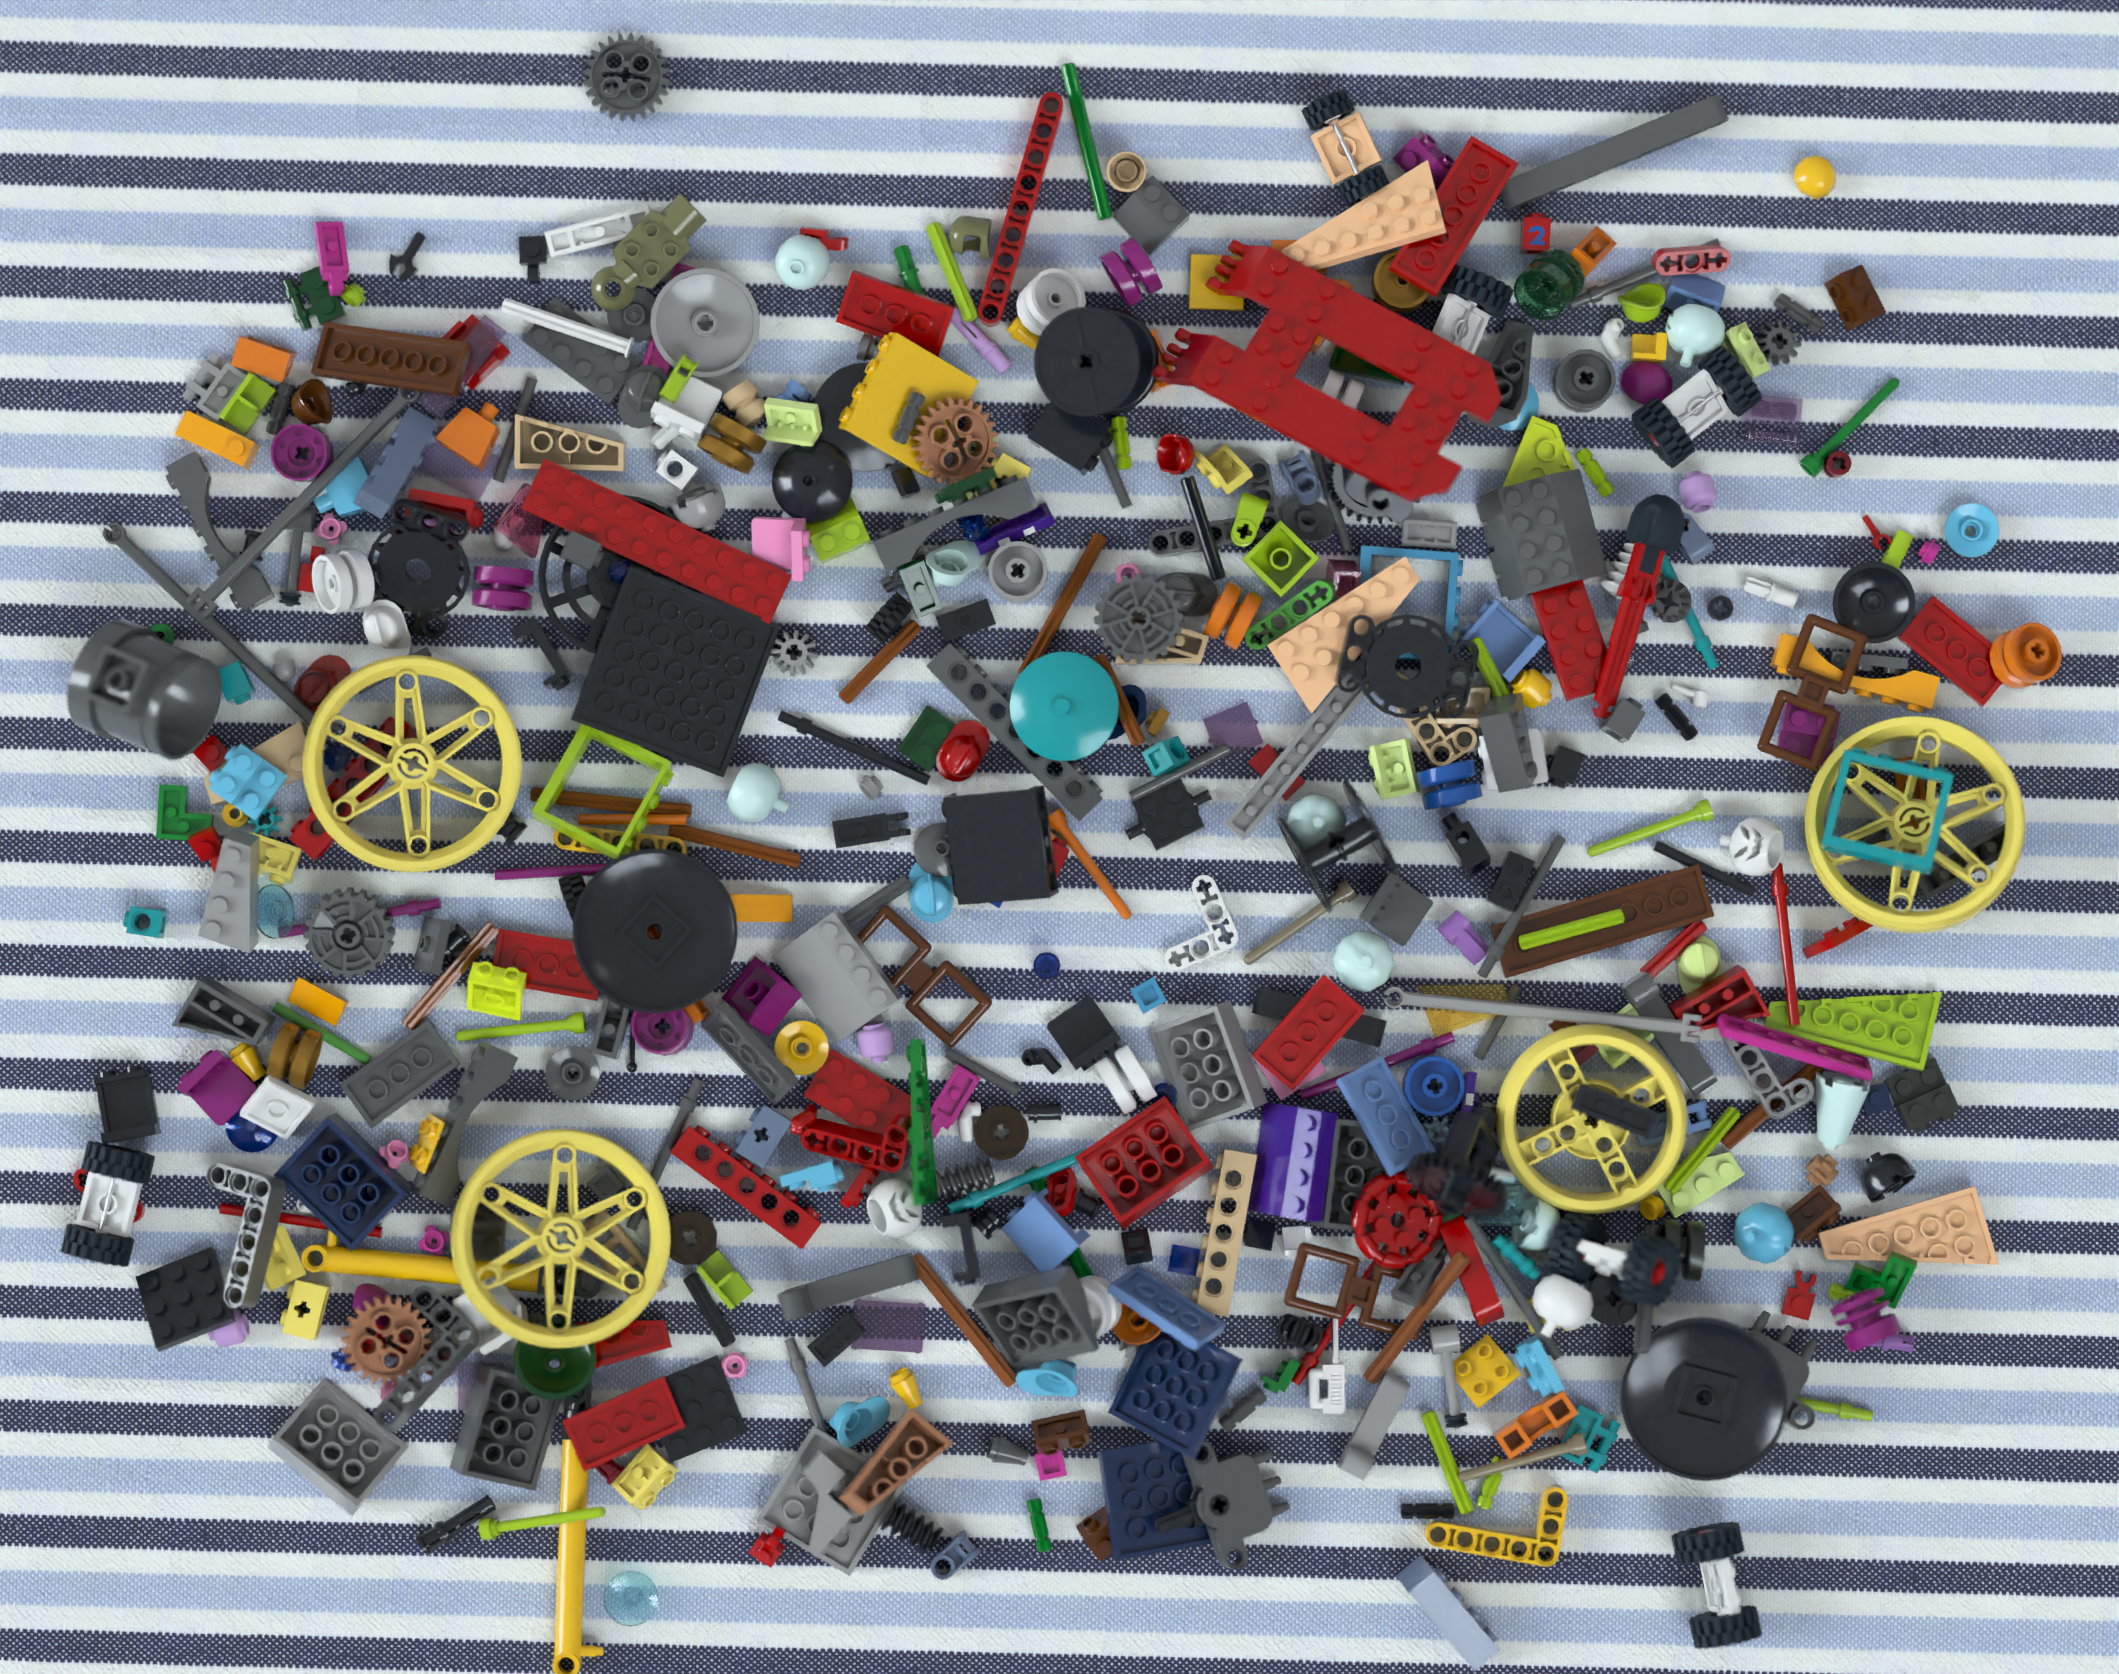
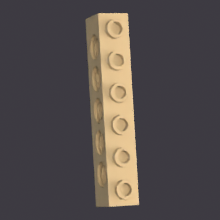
M1225 1148L1223 1154L1218 1153L1215 1169L1220 1170L1218 1181L1213 1180L1210 1196L1215 1197L1213 1208L1208 1207L1205 1223L1210 1224L1209 1234H1203L1201 1250L1205 1251L1204 1262L1198 1261L1196 1277L1200 1278L1199 1289H1193L1191 1301L1211 1314L1228 1317L1257 1155ZM1231 1170L1238 1171L1241 1176L1240 1182L1235 1186H1230L1225 1181L1226 1174ZM1226 1197H1231L1236 1202L1235 1209L1230 1213L1223 1212L1220 1207L1221 1201ZM1221 1224H1226L1231 1228L1230 1236L1224 1240L1219 1239L1215 1233L1216 1228ZM1221 1251L1226 1255V1262L1222 1266H1214L1211 1263V1256L1214 1252ZM1216 1278L1221 1281V1289L1217 1293H1210L1206 1290V1283L1209 1279Z

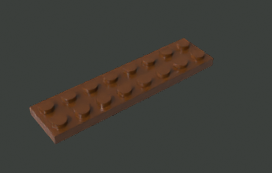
M1699 864L1522 916L1505 945V953L1500 960L1504 977L1509 978L1713 917V909ZM1616 909L1623 911L1624 923L1525 950L1520 948L1518 941L1520 935ZM1507 921L1489 926L1494 943Z

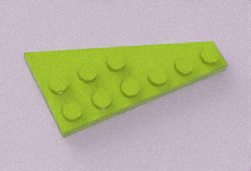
M1942 992L1798 1000L1800 1025L1789 1026L1787 1001L1770 1002L1768 1011L1771 1016L1765 1017L1763 1026L1842 1051L1923 1071Z

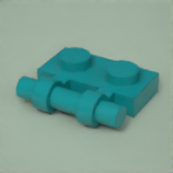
M1495 1234L1489 1240L1493 1247L1528 1280H1534L1539 1276L1541 1271L1535 1266V1262L1525 1253L1522 1254L1516 1249L1517 1245L1506 1235L1502 1236L1500 1234L1498 1236Z
M1578 1404L1576 1410L1579 1414L1571 1419L1560 1444L1572 1438L1571 1435L1582 1432L1588 1453L1577 1456V1454L1571 1455L1570 1452L1560 1456L1580 1466L1587 1456L1592 1459L1588 1469L1598 1473L1601 1465H1605L1608 1459L1606 1454L1612 1442H1616L1619 1436L1616 1433L1621 1424L1611 1419L1607 1429L1600 1426L1605 1416ZM1596 1434L1602 1436L1597 1450L1594 1451L1590 1449V1446Z

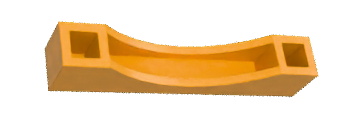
M1785 633L1778 636L1770 664L1771 667L1777 668L1776 673L1792 676L1786 672V668L1798 637ZM1808 641L1799 667L1840 682L1844 671L1830 664ZM1916 670L1887 679H1869L1853 676L1849 689L1855 690L1854 695L1870 699L1871 695L1881 697L1880 702L1897 706L1898 702L1908 705L1907 710L1923 713V710L1932 709L1940 677Z

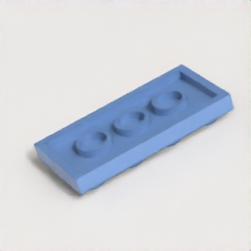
M1383 1056L1336 1080L1389 1177L1407 1168L1414 1155H1418L1420 1152L1425 1154L1426 1151H1430L1432 1154L1436 1151Z
M1140 1266L1110 1283L1107 1291L1116 1297L1120 1303L1126 1304L1141 1317L1150 1320L1159 1326L1163 1332L1171 1334L1181 1341L1184 1346L1194 1351L1223 1333L1226 1323Z

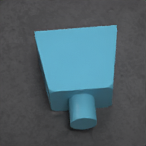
M359 456L354 458L326 487L327 493L314 499L321 514L334 507L337 514L342 518L366 512V510L353 503L369 476L363 459Z

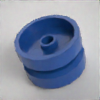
M1474 759L1416 773L1419 787H1437V790L1425 793L1422 796L1424 810L1442 807V809L1450 808L1483 796L1480 783L1474 781L1462 784L1461 781L1462 779L1473 777L1477 773Z
M1425 1056L1415 1060L1407 1068L1402 1079V1091L1414 1110L1428 1116H1441L1451 1112L1460 1103L1464 1094V1079L1460 1069L1452 1061L1439 1056ZM1431 1080L1437 1082L1438 1087L1435 1091L1429 1090L1427 1087Z

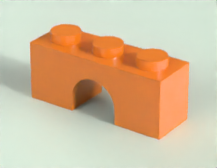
M1561 1390L1556 1394L1553 1392L1492 1434L1507 1457L1512 1459L1533 1445L1532 1442L1539 1436L1553 1428H1558L1579 1413L1565 1392Z

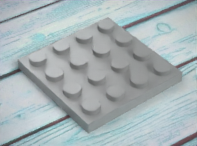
M813 1425L756 1520L772 1530L778 1525L786 1531L783 1537L810 1552L809 1540L818 1503V1492L812 1481L803 1474L802 1469L820 1449L823 1450L846 1472L843 1476L846 1479L844 1484L836 1492L831 1490L829 1493L852 1512V1517L850 1518L852 1524L843 1534L837 1533L832 1539L834 1545L825 1555L820 1553L817 1557L850 1576L907 1481L869 1511L859 1516L842 1502L839 1497L869 1458L851 1447L840 1445L838 1439Z

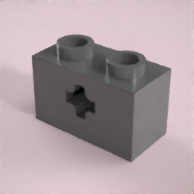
M1630 697L1628 700L1623 698L1617 701L1616 706L1610 711L1612 714L1605 719L1600 730L1620 743L1629 741L1646 712L1641 710L1643 705Z

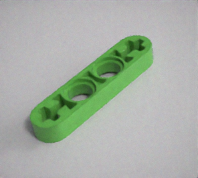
M1328 579L1316 580L1251 626L1245 634L1246 644L1254 650L1266 647L1330 602L1336 593L1334 584ZM1318 585L1320 588L1326 587L1328 589L1326 597L1322 595L1316 600H1312L1311 596L1319 590ZM1296 600L1306 602L1308 606L1306 613L1300 614L1295 611L1294 602ZM1275 615H1282L1286 619L1285 628L1278 629L1273 625L1272 619ZM1267 627L1270 632L1262 637V642L1260 640L1255 642L1252 638L1255 635L1254 631L1260 633Z

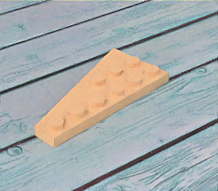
M1428 160L1281 250L1282 254L1316 271L1446 233Z
M1406 557L1398 560L1267 645L1311 714L1336 684L1335 676L1350 619L1358 614L1366 615L1373 620L1376 626L1393 614L1420 580ZM1359 619L1355 622L1354 630L1357 634L1363 635L1367 632L1368 623L1366 620ZM1352 646L1348 650V658L1351 661H1355L1362 651L1358 646Z
M1975 1186L1823 1230L1818 1235L1825 1259L1887 1261L1891 1251L1917 1260V1262L1999 1265Z

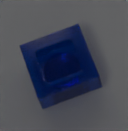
M1172 1244L1168 1271L1196 1276L1201 1249Z

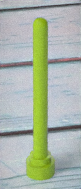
M1707 799L1696 802V805L1690 811L1590 846L1587 849V854L1594 857L1697 820V822L1703 821V823L1713 820L1714 815Z
M584 1011L573 1012L572 1015L567 1016V1019L462 1030L456 1033V1039L458 1041H470L559 1030H569V1032L581 1034L587 1032L586 1016Z
M599 1506L507 1521H499L493 1517L483 1518L479 1521V1533L482 1540H492L500 1536L501 1532L601 1518L605 1516L606 1510L604 1507Z

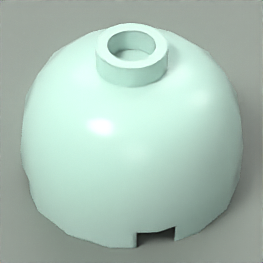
M801 234L790 237L780 246L775 257V269L778 277L785 285L796 290L813 288L826 278L830 264L828 250L815 237L811 238Z
M1531 1195L1520 1206L1521 1209H1524L1521 1219L1515 1216L1512 1227V1241L1518 1247L1535 1252L1542 1251L1552 1245L1549 1243L1550 1238H1554L1555 1233L1553 1230L1555 1227L1560 1226L1559 1220L1561 1217L1556 1207L1538 1199L1535 1195Z

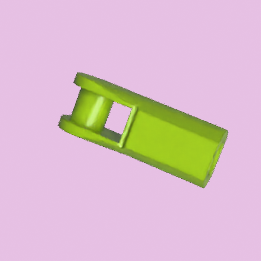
M685 353L678 361L659 393L660 397L672 404L676 403L699 364L697 360L693 362L688 359ZM680 366L689 371L686 377L677 372Z
M1896 530L1891 539V545H1888L1881 562L1899 569L1913 536L1904 531Z

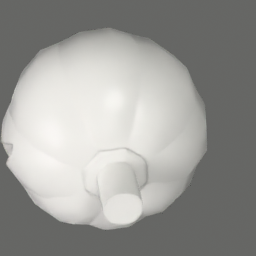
M1750 817L1738 824L1732 836L1722 835L1720 845L1729 847L1731 862L1739 872L1752 877L1765 876L1778 866L1783 853L1784 839L1776 823L1761 817Z
M897 1178L888 1179L880 1182L871 1190L867 1199V1211L873 1226L880 1234L895 1239L908 1236L917 1230L922 1221V1205L913 1206V1191L908 1182Z
M1553 1274L1543 1278L1536 1286L1533 1294L1534 1308L1538 1315L1546 1320L1541 1334L1548 1338L1551 1337L1556 1326L1567 1330H1575L1583 1326L1591 1316L1593 1308L1591 1293L1562 1276Z

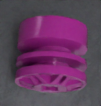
M292 424L281 429L274 437L270 447L271 461L275 469L283 477L293 481L313 482L334 460V449L329 437L320 429L305 424ZM301 448L310 450L307 453L308 459L299 458L302 454Z
M685 1008L660 1014L634 1011L631 1020L632 1036L637 1044L648 1052L663 1056L674 1055L685 1049L692 1040L694 1022ZM664 1020H666V1023L671 1024V1028L667 1029L665 1034L662 1030H659V1025L664 1024Z
M1882 1287L1857 1292L1842 1299L1840 1303L1830 1309L1832 1316L1843 1312L1846 1317L1836 1321L1837 1326L1850 1324L1852 1328L1842 1335L1849 1353L1872 1345L1901 1331L1894 1313L1881 1315L1880 1310L1890 1304L1888 1299L1876 1303L1874 1300L1885 1294Z

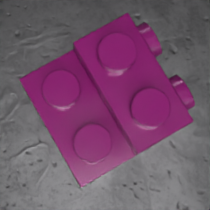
M1789 703L1784 704L1777 746L1811 758L1826 718ZM1823 704L1824 706L1835 709V706ZM1838 712L1839 715L1820 766L1833 752L1841 712Z

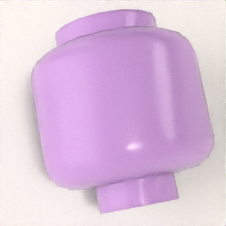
M1700 471L1687 473L1685 479L1678 486L1684 507L1692 510L1693 513H1702L1710 510L1713 507V503L1717 500L1712 477L1708 474H1701Z
M882 1021L864 1024L862 1026L863 1029L857 1034L861 1056L863 1058H871V1063L888 1060L887 1055H890L895 1050L892 1029L884 1025Z
M232 1309L236 1322L209 1332L210 1340H215L220 1347L244 1342L246 1335L250 1334L249 1322L245 1313L241 1314L238 1309Z

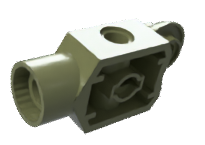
M679 194L661 213L651 210L613 248L616 265L604 267L592 279L591 293L595 302L606 310H621L633 300L637 285L652 289L690 251L688 239L707 221L706 218L682 194ZM611 281L619 283L621 292L617 296H610L605 290L607 283Z

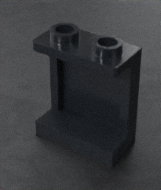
M1050 402L1027 438L1038 448L1045 449L1085 476L1088 471L1092 472L1099 462L1097 457L1102 449L1106 450L1111 445L1114 439L1112 435L1114 430L1109 424L1096 416L1073 415L1059 409Z
M533 616L511 630L516 641L521 644L534 637L551 664L555 674L543 681L546 688L559 691L571 683L569 679L574 675L538 619Z
M142 1065L126 1067V1073L115 1075V1070L98 1073L99 1078L92 1079V1084L96 1086L104 1132L100 1133L102 1144L161 1134L150 1069L142 1070Z
M969 1210L960 1211L955 1214H943L941 1216L943 1228L956 1225L960 1227L967 1271L954 1273L952 1281H959V1286L974 1284L976 1282L975 1278H979L981 1274Z

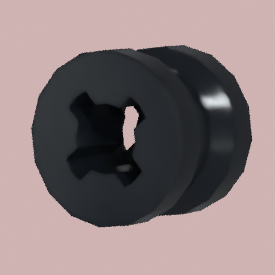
M511 811L505 823L496 834L502 835L505 838V842L510 846L528 826L524 822L520 823L516 819V815Z
M988 1206L983 1208L982 1214L971 1219L987 1240L992 1237L996 1229H1001L1004 1226L1002 1221Z

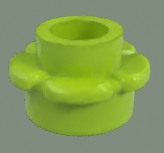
M354 283L350 286L344 285V291H342L340 297L347 304L358 308L361 303L366 301L363 296L365 291L360 286Z

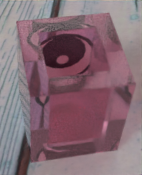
M1328 559L1325 579L1330 580L1334 584L1335 596L1343 597L1360 585L1361 570L1354 560Z

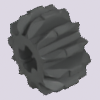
M1781 319L1776 321L1775 326L1769 321L1765 324L1767 330L1760 328L1757 331L1762 338H1756L1755 341L1758 345H1762L1760 350L1762 353L1765 352L1767 362L1773 358V366H1778L1781 359L1786 365L1790 362L1789 356L1795 358L1798 355L1794 348L1800 347L1801 342L1793 339L1799 336L1800 333L1799 331L1789 332L1793 326L1791 323H1788L1783 328ZM1777 337H1779V342L1784 343L1779 349H1777L1775 343H1772Z

